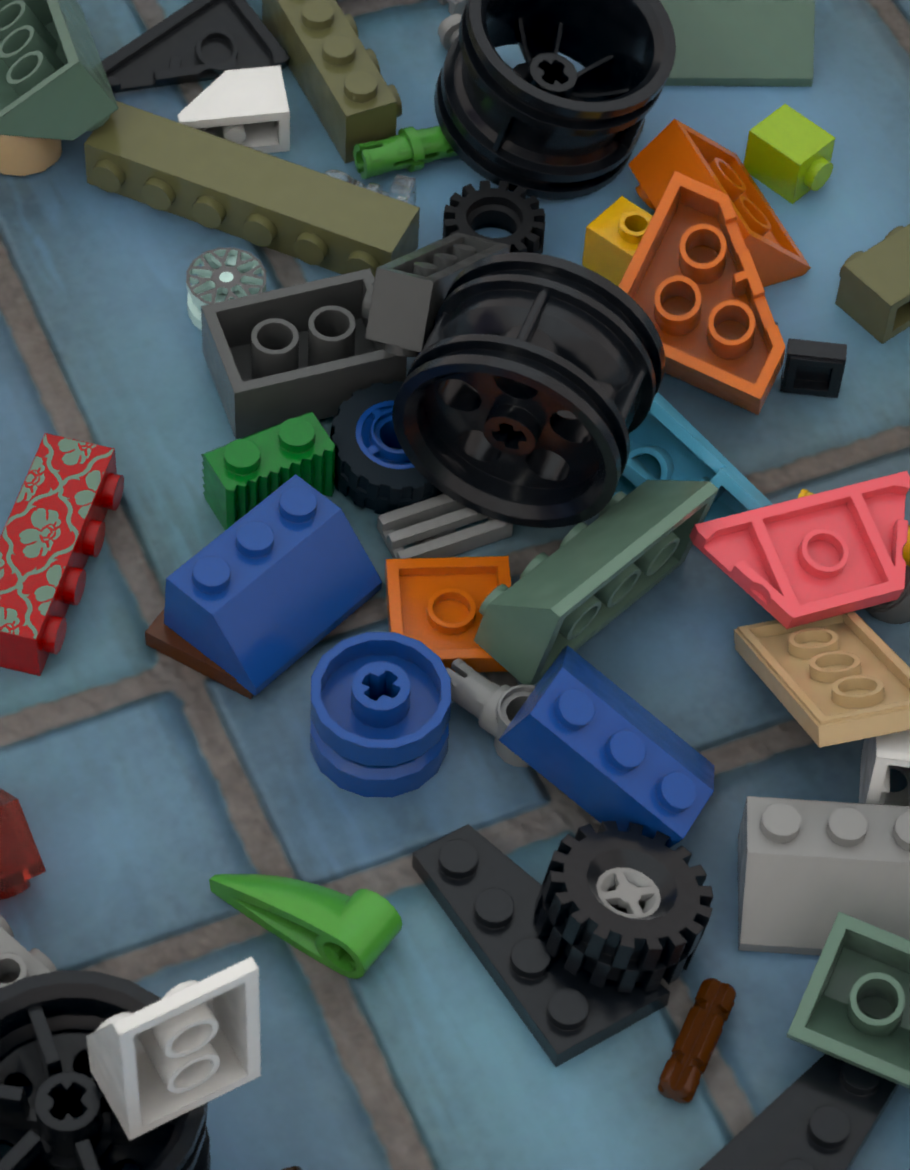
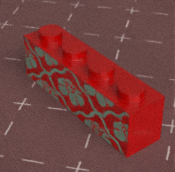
M48 433L44 434L0 536V667L41 676L49 654L57 655L60 652L66 634L67 621L64 617L70 604L77 606L82 598L86 583V570L84 568L89 556L96 558L101 551L105 537V522L103 521L108 509L116 511L122 498L124 476L117 474L115 448Z

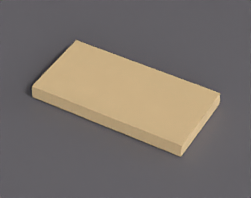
M855 611L786 629L777 620L740 626L734 629L735 650L819 748L910 730V667Z

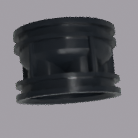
M511 252L485 257L467 266L452 282L444 302L435 317L433 330L422 352L412 363L405 381L402 383L395 398L392 410L394 431L401 448L415 468L441 492L465 507L493 519L520 526L555 528L575 525L601 512L614 495L629 458V433L645 420L664 376L665 352L655 326L644 310L621 288L588 268L568 260L538 253Z

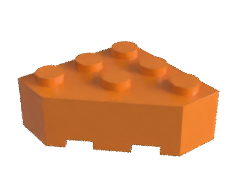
M674 171L618 287L644 310L655 326L665 352L664 373L759 415L783 365L786 349L785 343L770 311L763 285L739 229L729 195Z

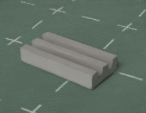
M446 494L378 515L377 529L393 559L451 557L511 537L513 531V524L480 514L458 503ZM488 518L489 520L487 522L456 532V528ZM432 536H433V538H434L433 540H430V541H427V542H424V543H421V544H418V545H415V546H412V547H409V548H406V549H404V547H403V546H405V545H408V544H411V543H414V542H417V541H420V540H423V539H426V538H429V537H432Z

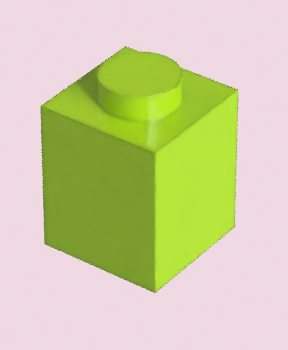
M784 104L749 130L744 166L751 176L793 204L810 190H819L829 179L833 171L831 158L835 137L787 104Z

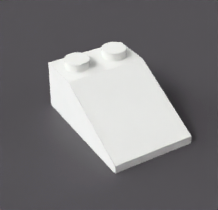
M252 956L199 982L194 980L183 982L169 990L162 1000L134 1013H118L105 1020L95 1032L86 1036L90 1071L129 1141L261 1076L259 968Z

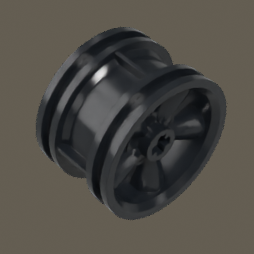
M468 0L460 20L459 35L453 41L446 55L435 86L434 105L440 129L452 149L471 169L498 186L499 181L509 182L510 191L514 192L519 185L527 189L526 196L531 197L534 195L536 198L568 199L593 193L612 182L626 166L643 130L645 116L657 102L670 75L676 54L675 34L672 23L659 0ZM518 44L525 63L511 68L502 60L495 47ZM558 52L570 57L585 68L577 72L574 65L567 58L559 55Z

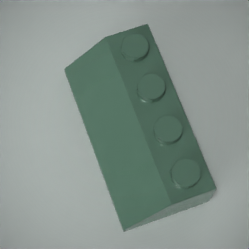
M0 0V135L74 141L86 131H94L104 125L110 115L119 108L79 3L76 0Z
M659 0L672 23L676 42L673 68L664 86L812 87L815 0Z
M646 480L628 495L623 491L618 492L611 498L594 522L590 525H587L585 522L578 523L565 536L557 551L550 556L545 552L540 553L526 566L520 576V580L509 588L505 584H501L486 597L479 609L483 618L474 641L524 685L536 684L542 679L564 647L568 645L576 651L685 561L692 546L689 535L695 524L704 522L719 489L710 481Z
M838 912L788 1030L787 1038L910 1089V940Z

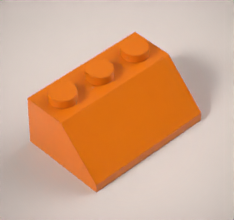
M674 119L628 163V166L640 183L636 187V192L654 211L674 171L728 194L736 214L739 229L746 247L750 251L763 287L803 276L811 269L747 169L734 152Z

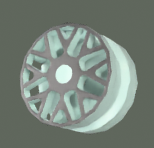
M216 248L206 251L195 258L187 269L186 287L188 290L187 310L193 325L202 331L201 306L266 292V270L261 261L250 252L238 248Z

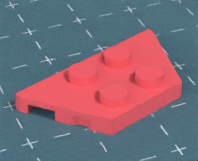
M903 471L694 525L689 537L693 545L786 629L898 600L905 589L906 562L902 554L908 536V520H904L906 494L910 489V476L908 471Z

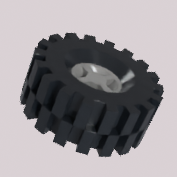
M602 821L598 833L595 832L591 824H587L578 828L575 838L568 834L561 840L558 850L554 851L535 903L534 914L539 915L535 926L539 937L550 935L545 948L551 956L555 958L564 953L568 957L564 968L575 976L581 969L592 973L589 981L590 984L603 988L606 979L617 981V992L631 993L635 982H640L645 992L657 990L662 978L668 984H671L679 978L682 969L687 970L712 913L713 908L709 907L713 899L712 886H703L707 874L701 864L693 867L688 866L692 854L681 845L675 851L667 847L669 836L657 831L652 839L642 835L644 825L630 822L626 831H618L616 821Z

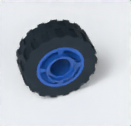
M393 381L391 384L373 383L369 388L364 390L360 388L353 392L351 398L348 401L344 400L338 407L337 417L334 416L330 438L335 444V480L339 484V491L345 497L348 495L352 498L355 505L363 509L365 507L372 509L376 514L380 515L444 494L415 468L398 442L393 426L392 410L395 398L403 383L400 381Z

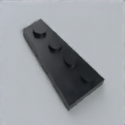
M824 1054L699 1170H849L899 1087V1084Z

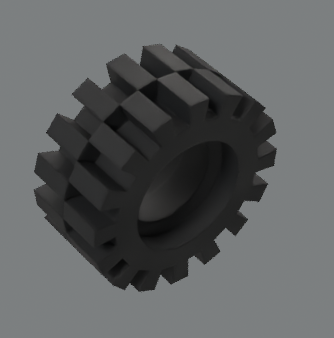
M490 180L480 181L478 191L469 184L462 187V196L455 192L450 197V204L446 205L444 210L442 239L459 232L511 245L509 253L526 252L541 254L543 253L545 212L543 208L539 209V200L534 195L526 199L527 189L519 185L514 192L509 191V182L499 181V188H491ZM492 227L506 230L511 235L502 238H490L482 236L475 231Z

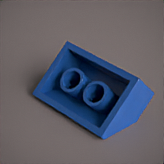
M295 474L166 578L164 624L237 679L240 685L256 696L380 591L382 580L342 509Z
M568 645L558 654L499 738L501 743L601 824L602 821H616L618 831H626L630 822L644 825L642 831L644 836L653 839L657 831L669 836L670 838L667 843L669 848L684 839L714 792L715 765Z

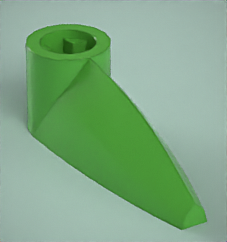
M215 874L209 879L211 892L236 910L311 958L352 979H359L364 976L401 931L403 925L397 910L381 895L368 889H359L352 896H348L310 882L263 874Z

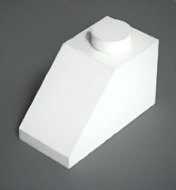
M281 66L224 71L178 114V123L263 153L290 151V110Z

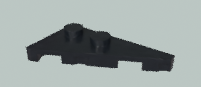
M193 0L101 62L113 93L217 79L226 70L280 65L281 70L289 65L290 57L246 0Z

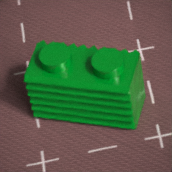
M313 412L287 419L280 424L201 454L204 460L202 462L204 467L202 469L204 477L202 478L205 483L203 484L205 490L203 494L224 530H227L295 474L323 495L332 497L335 491V444Z

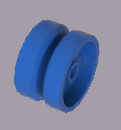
M365 632L341 640L322 655L311 676L310 750L320 771L339 788L363 797H395L420 788L438 772L448 752L451 678L441 658L421 641L396 632Z

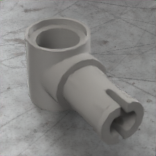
M462 659L454 660L451 663V669L446 668L451 678V701L457 703L478 718L479 727L495 737V750L504 762L515 767H530V765L501 743L499 738L536 686L521 684L510 687L505 684L500 687L475 671Z

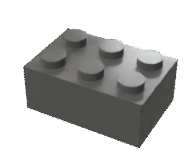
M370 268L201 306L203 355L235 439L252 435L280 424L287 419L295 418L308 412H313L318 420L337 416L338 407L344 400L348 401L352 393L358 389L364 390L371 387V384L378 382L391 384L393 381H405L407 357L390 354L384 350L385 343L365 338L368 319L363 318L362 306L366 291L375 280Z

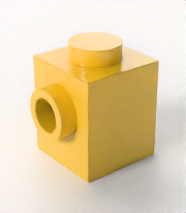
M621 196L586 226L582 266L619 286L653 215Z

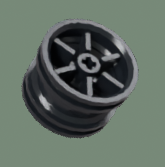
M59 970L25 977L0 988V1144L12 1147L0 1160V1170H122L124 1163L134 1164L139 1170H210V1139L206 1126L208 1102L129 1141L95 1078H89L84 1074L74 1072L90 1071L87 1035L95 1032L108 1018L122 1012L134 1013L162 1000L160 997L130 980L97 971ZM30 1083L33 1090L30 1097L27 1098L22 1086Z

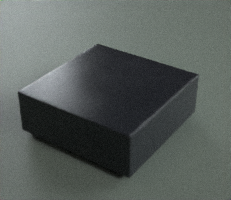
M788 338L781 374L780 392L838 398L846 364L847 345Z

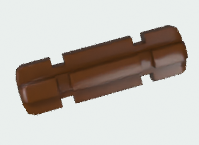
M708 978L702 981L695 997V1004L690 1008L671 1051V1058L667 1060L660 1076L658 1091L664 1097L673 1099L681 1104L689 1103L693 1099L700 1083L699 1079L705 1072L722 1033L723 1024L727 1021L734 1005L736 991L730 984L721 983L715 978Z

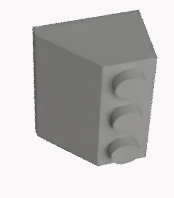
M746 797L738 833V950L820 956L838 912L910 940V806Z

